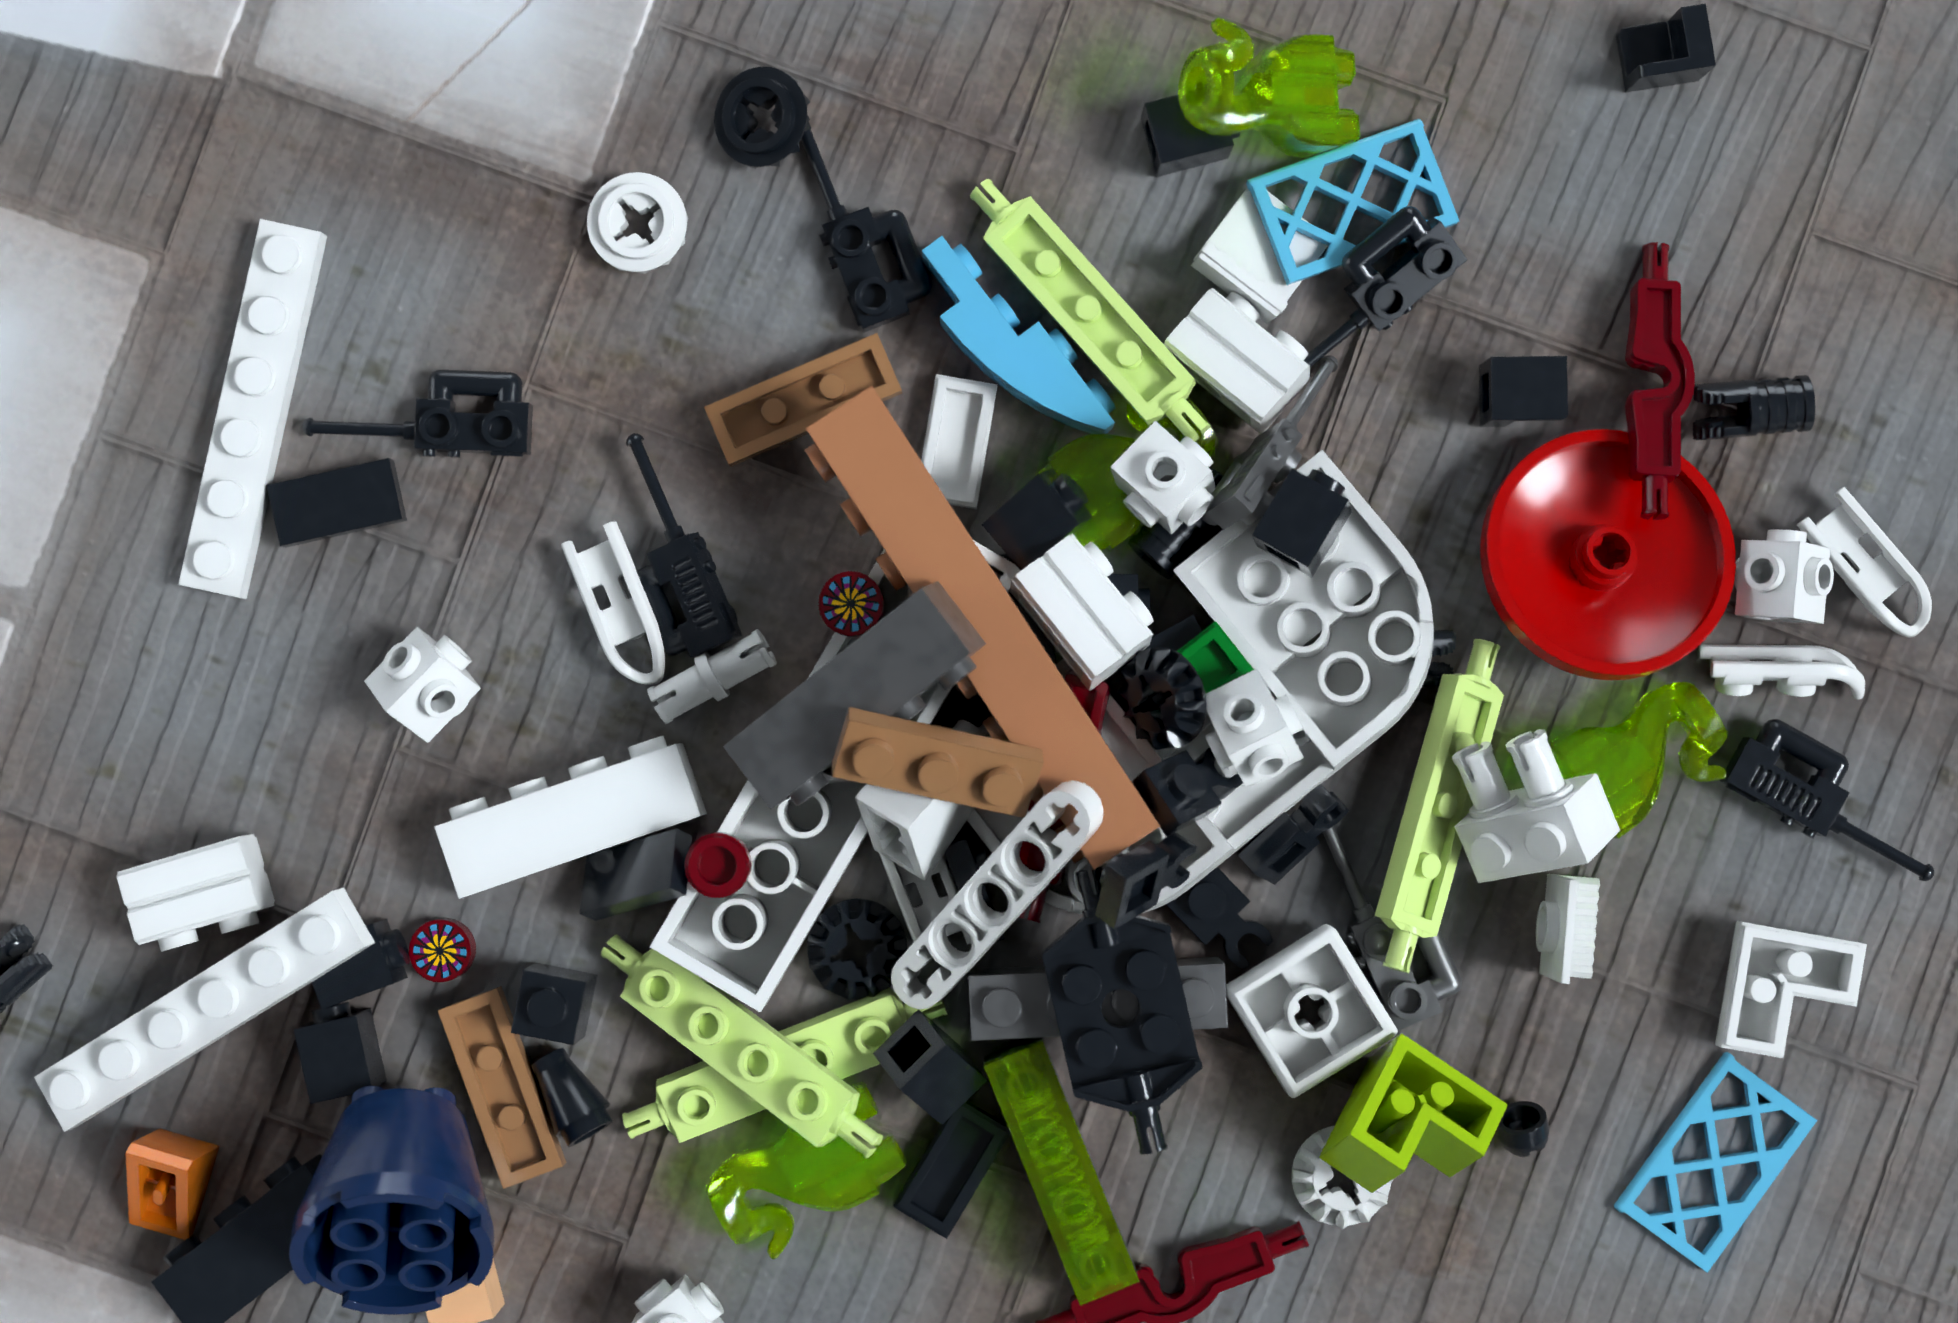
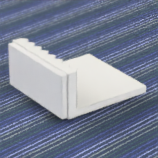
M1246 188L1191 264L1193 268L1227 294L1235 292L1246 299L1260 314L1259 318L1267 324L1283 312L1288 305L1287 300L1302 282L1299 281L1288 286L1286 285L1256 204L1248 188ZM1268 192L1274 207L1292 215V209ZM1280 223L1284 233L1287 226ZM1298 231L1295 232L1289 246L1297 267L1318 260L1328 247Z
M1547 874L1545 901H1542L1539 906L1536 920V945L1538 951L1541 952L1539 974L1562 984H1570V977L1592 978L1593 953L1595 950L1594 940L1596 937L1595 928L1597 925L1596 915L1598 912L1597 903L1599 900L1598 890L1600 887L1599 878Z

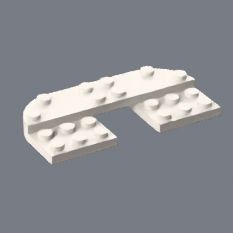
M1323 450L1296 471L1308 477L1311 470L1315 469L1338 481L1346 488L1342 496L1349 500L1352 513L1313 578L1256 546L1252 534L1262 517L1250 526H1247L1240 520L1222 530L1173 570L1214 622L1216 621L1252 668L1259 669L1274 699L1276 700L1287 695L1304 728L1293 734L1304 758L1288 765L1281 774L1273 778L1260 779L1248 786L1242 783L1226 798L1220 800L1222 804L1208 816L1176 831V833H1179L1197 846L1195 853L1186 857L1180 863L1182 867L1190 872L1189 878L1176 888L1166 886L1161 889L1157 905L1145 912L1157 909L1188 891L1272 824L1284 812H1287L1315 787L1322 784L1386 733L1410 708L1426 679L1433 651L1434 625L1432 606L1423 576L1414 559ZM1284 481L1269 492L1273 497H1275ZM1064 659L1055 665L1063 678L1067 674L1076 675ZM1110 694L1103 720L1101 737L1130 781H1132L1143 770L1185 750L1195 760L1210 747L1205 735L1214 731L1215 728L1206 711L1204 725L1192 742L1179 748L1155 750L1147 739H1136V725L1131 719L1123 717L1125 711ZM982 724L979 727V729L986 735V737L992 738L986 730L985 726ZM1217 760L1214 762L1216 770L1222 776L1231 778L1238 774L1233 765L1222 770ZM975 807L967 821L993 853L1023 818ZM1159 827L1119 854L1125 855L1149 840L1158 845L1166 836ZM1022 841L1019 843L1018 846V854L1020 852ZM1083 858L1076 864L1072 860L1066 864L1062 883L1060 885L1049 884L1046 903L1069 912L1082 914V910L1085 907L1078 877L1075 872L1087 869L1093 894L1096 893L1091 871L1092 867L1086 858ZM1108 860L1100 866H1103V868H1105V866L1108 864L1110 860Z

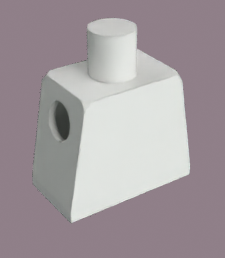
M959 720L952 728V730L986 737L979 728L965 720ZM866 784L855 797L874 850L924 881L934 870L975 808Z

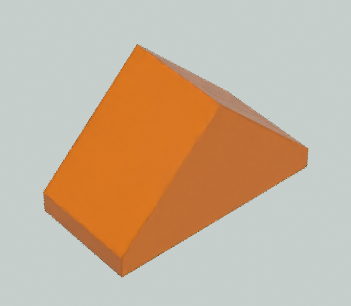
M161 1128L131 1142L126 1151L129 1224L183 1240L192 1236L220 1146Z

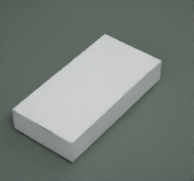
M936 374L921 461L950 505L977 509L998 384Z

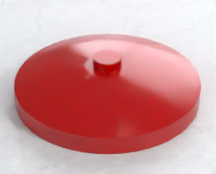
M1591 429L1557 437L1529 453L1501 482L1487 508L1480 538L1482 574L1487 592L1499 617L1519 642L1545 662L1577 676L1597 680H1628L1656 673L1676 663L1695 650L1715 629L1726 610L1734 586L1736 572L1734 536L1726 511L1716 492L1706 478L1683 456H1681L1680 475L1668 483L1669 517L1662 520H1653V516L1649 520L1641 518L1642 481H1634L1629 476V439L1627 431Z

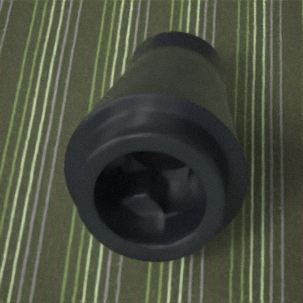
M564 1048L545 1055L531 1065L541 1090L554 1136L562 1135L568 1147L590 1138L612 1123V1119L606 1110L610 1103L574 1064Z

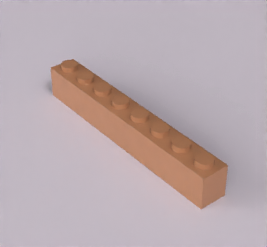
M873 386L868 387L807 427L806 430L814 444L804 451L825 483L837 476L850 498L842 502L840 506L859 535L862 537L871 530L886 551L875 559L894 589L898 591L905 585H908L914 594L919 589L939 581L985 641L986 645L970 656L977 667L956 684L967 700L976 694L980 695L992 714L982 723L993 739L1042 749L1044 764L1032 796L1035 805L1042 797L1061 783L1067 781L1085 783L1100 798L1103 807V821L1098 830L1071 858L1073 863L1076 864L1083 858H1086L1091 867L1096 869L1159 828L1160 825ZM1070 803L1065 806V811L1060 816L1064 825L1054 830L1057 835L1074 822V817L1078 813L1076 808Z

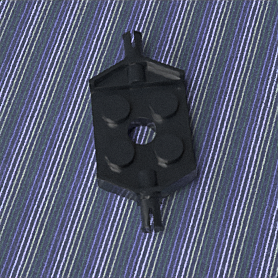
M1099 866L1096 869L1091 868L1096 888L1095 894L1092 892L1088 870L1075 872L1078 877L1085 907L1082 910L1083 917L1051 943L1041 954L1074 1097L1127 1111L1134 1120L1140 1154H1152L1147 1131L1148 1127L1151 1128L1156 1151L1160 1152L1168 1148L1165 1143L1158 1112L1161 1109L1160 1105L1200 1071L1203 1066L1197 1051L1171 938L1170 925L1150 918L1136 916L1118 928L1113 929L1095 916L1101 892L1099 881L1104 869L1103 866ZM1117 989H1125L1132 992L1137 997L1139 1003L1136 1017L1125 1025L1112 1024L1102 1014L1101 1008L1104 998L1110 992Z

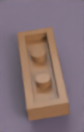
M875 333L709 404L704 409L728 465L732 467L809 434L806 430L807 427L870 386H873L882 402L902 394V389L878 333Z
M849 707L832 761V777L1024 818L1044 761L1042 749Z
M502 986L439 1009L438 1013L503 1189L563 1167L567 1162L559 1140L554 1136L545 1103L531 1069L519 1034L511 1033L513 1016Z

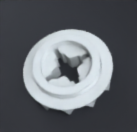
M634 172L617 176L599 189L588 210L587 229L593 247L606 262L619 271L625 270L646 274L648 271L662 265H668L679 248L685 244L688 216L680 196L670 184L657 176ZM626 203L631 210L635 209L640 215H644L649 211L654 214V217L648 223L652 231L650 235L655 240L653 243L649 244L646 238L642 240L636 233L620 238L624 235L623 231L629 225L625 218L626 213L621 205Z
M1331 1126L1311 1135L1299 1148L1292 1165V1185L1299 1203L1315 1220L1344 1229L1350 1225L1369 1222L1371 1217L1382 1206L1387 1204L1393 1180L1373 1193L1353 1181L1355 1186L1354 1192L1357 1196L1354 1199L1348 1193L1345 1194L1339 1186L1333 1187L1330 1190L1325 1188L1319 1192L1320 1189L1327 1186L1326 1182L1334 1177L1331 1165L1319 1158L1334 1126Z

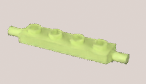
M986 179L980 185L984 192L994 201V203H991L976 186L971 192L970 198L993 221L983 237L986 244L1149 426L1154 421H1159L1167 416L1184 436L1196 441L1199 439L1198 433L1184 419L1188 418L1202 435L1205 434L1210 424L1186 400L1196 385L1195 379L1032 197L1016 201L1011 205L994 186L993 182L990 179Z
M1473 640L1474 644L1465 674H1442L1378 901L1375 916L1380 918L1389 928L1393 929L1386 959L1382 966L1396 971L1410 973L1409 969L1418 937L1428 938L1438 935L1462 848V843L1454 826L1469 813V809L1473 806L1452 756L1470 745L1476 743L1480 745L1486 741L1491 743L1504 694L1490 681L1500 645L1488 640Z
M618 934L608 940L607 944L611 947H603L601 956L608 959L628 975L624 990L620 995L626 1002L814 1146H825L840 1136L861 1152L865 1158H869L877 1148L874 1145H880L883 1135L878 1134L854 1115L860 1096L858 1091L725 991L653 949L642 955L621 939Z
M891 988L880 991L875 997H864L778 1032L840 1079H844L879 1065L880 1062L873 1053L918 1009L904 1004ZM942 999L928 1009H920L930 1020L948 1015ZM705 1061L657 1079L656 1102L628 1113L625 1112L622 1114L625 1129L628 1128L627 1133L631 1139L666 1125L667 1129L681 1143L763 1111L766 1108Z

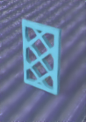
M1421 119L1413 120L1248 179L1246 182L1287 286L1342 266V259L1345 254L1356 246L1343 239L1355 210L1384 223L1400 209L1408 205L1414 189H1417L1433 197L1439 212V216L1434 218L1441 221L1445 228L1460 222ZM1409 136L1417 156L1411 171H1407L1380 158L1379 154L1383 145ZM1347 158L1355 159L1364 164L1351 193L1320 179L1323 168ZM1373 169L1405 183L1393 213L1361 198ZM1422 171L1425 176V179L1420 177ZM1288 179H1293L1305 185L1292 215L1273 206L1266 187ZM1314 190L1346 205L1334 234L1301 220ZM1280 223L1287 226L1284 233ZM1298 231L1327 245L1328 248L1324 257L1297 267L1289 248L1295 232ZM1403 239V240H1402L1399 244H1397L1396 246H1398V245H1400V244H1403V243H1406L1407 241H1406L1405 239Z
M1724 1052L1615 1202L1614 1208L1620 1213L1625 1212L1708 1273L1817 1120L1738 1063L1731 1053ZM1730 1072L1743 1082L1746 1104L1712 1109L1710 1096L1726 1074ZM1757 1093L1768 1101L1758 1102ZM1781 1110L1796 1122L1779 1146L1766 1148L1760 1113ZM1748 1115L1754 1150L1720 1155L1715 1120ZM1703 1122L1708 1157L1674 1162L1672 1149L1690 1124ZM1756 1162L1758 1175L1740 1200L1727 1201L1722 1167ZM1710 1169L1715 1203L1681 1209L1676 1174ZM1664 1176L1670 1210L1648 1214L1635 1205L1634 1201L1651 1178ZM1717 1215L1719 1229L1703 1251L1699 1252L1687 1243L1683 1220ZM1672 1222L1673 1232L1662 1223Z

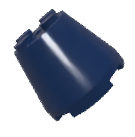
M377 1086L360 1088L353 1094L351 1104L342 1113L294 1218L289 1252L290 1263L296 1276L304 1285L315 1281L322 1287L342 1295V1307L374 1314L397 1315L441 1308L442 1296L455 1292L469 1283L479 1286L488 1275L493 1262L494 1226L466 1119L456 1107L455 1096L444 1088L433 1087L423 1091L406 1088L385 1090Z

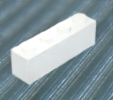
M660 736L628 747L630 760L608 767L605 757L602 756L569 767L571 780L548 787L545 777H540L508 788L512 800L489 808L485 797L450 808L449 812L452 821L434 827L458 898L460 899L707 814L683 743L667 747L664 736Z

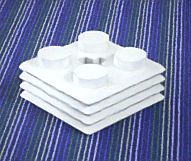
M1328 924L1318 927L1226 984L1228 1000L1279 1083L1291 1098H1296L1389 1041L1398 1033L1395 1024L1337 930ZM1305 995H1308L1314 1001L1323 997L1325 1004L1318 1009L1321 1020L1317 1024L1311 1025L1304 1018L1295 1021L1294 1015L1300 1010L1298 1001Z

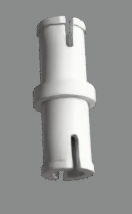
M756 629L749 636L712 656L705 652L694 658V666L657 686L648 688L647 692L651 702H658V705L654 708L663 722L668 724L674 718L713 697L717 701L724 699L730 695L729 688L768 667L776 665L777 662L773 652H768L766 649L770 646L762 633Z

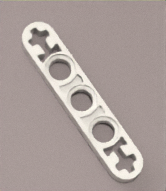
M1078 781L1063 782L1037 802L896 962L892 969L891 982L895 993L901 1001L909 1007L920 1010L932 1007L946 996L1091 838L1103 821L1102 803L1092 788ZM1070 803L1076 808L1078 813L1074 817V822L1057 835L1049 827L1060 818L1065 811V806ZM1021 841L1032 842L1043 852L1045 858V868L1043 871L1030 870L1022 863L1018 854V846ZM983 883L996 884L1004 891L1008 900L1006 912H997L987 906L982 896ZM947 924H958L968 932L972 942L970 952L959 951L951 945L946 935ZM934 958L941 967L927 980V985L924 986L920 983L917 976L920 974V969Z

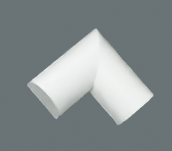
M1737 921L1735 923L1715 1045L1727 1049L1783 1058L1794 996L1857 1006L1867 944Z

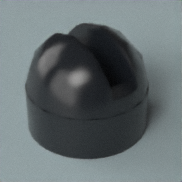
M1518 1101L1508 1104L1497 1127L1498 1136L1504 1148L1522 1158L1528 1157L1531 1151L1536 1150L1540 1152L1545 1148L1549 1136V1125L1546 1111L1542 1106L1529 1101ZM1519 1127H1522V1128H1523V1130H1515V1129H1517V1128H1519Z

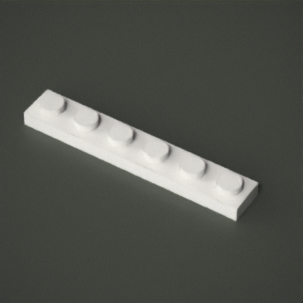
M260 219L178 585L247 599L269 501L267 485L273 483L327 241V236L322 232Z
M344 887L333 890L34 1078L63 1131H68L101 1113L375 942Z

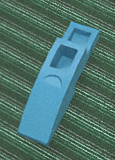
M941 236L922 250L924 264L955 303L953 307L940 316V326L978 368L1011 395L1050 418L1072 428L1100 437L1112 430L1115 422L1109 413L1116 409L1113 401L1094 378L1088 383L1083 381L1071 365V363L1078 359V356L1058 329L1055 328L1048 334L1038 321L1018 336L1013 330L1020 324L1016 314L999 293L991 299L987 296L975 280L983 273L974 258L961 243L952 249L944 237Z

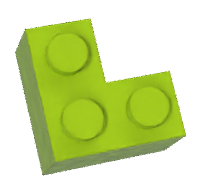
M1401 1033L1373 1054L1367 1061L1319 1158L1371 1193L1405 1172L1413 1153L1450 1178L1485 1155L1508 1104Z

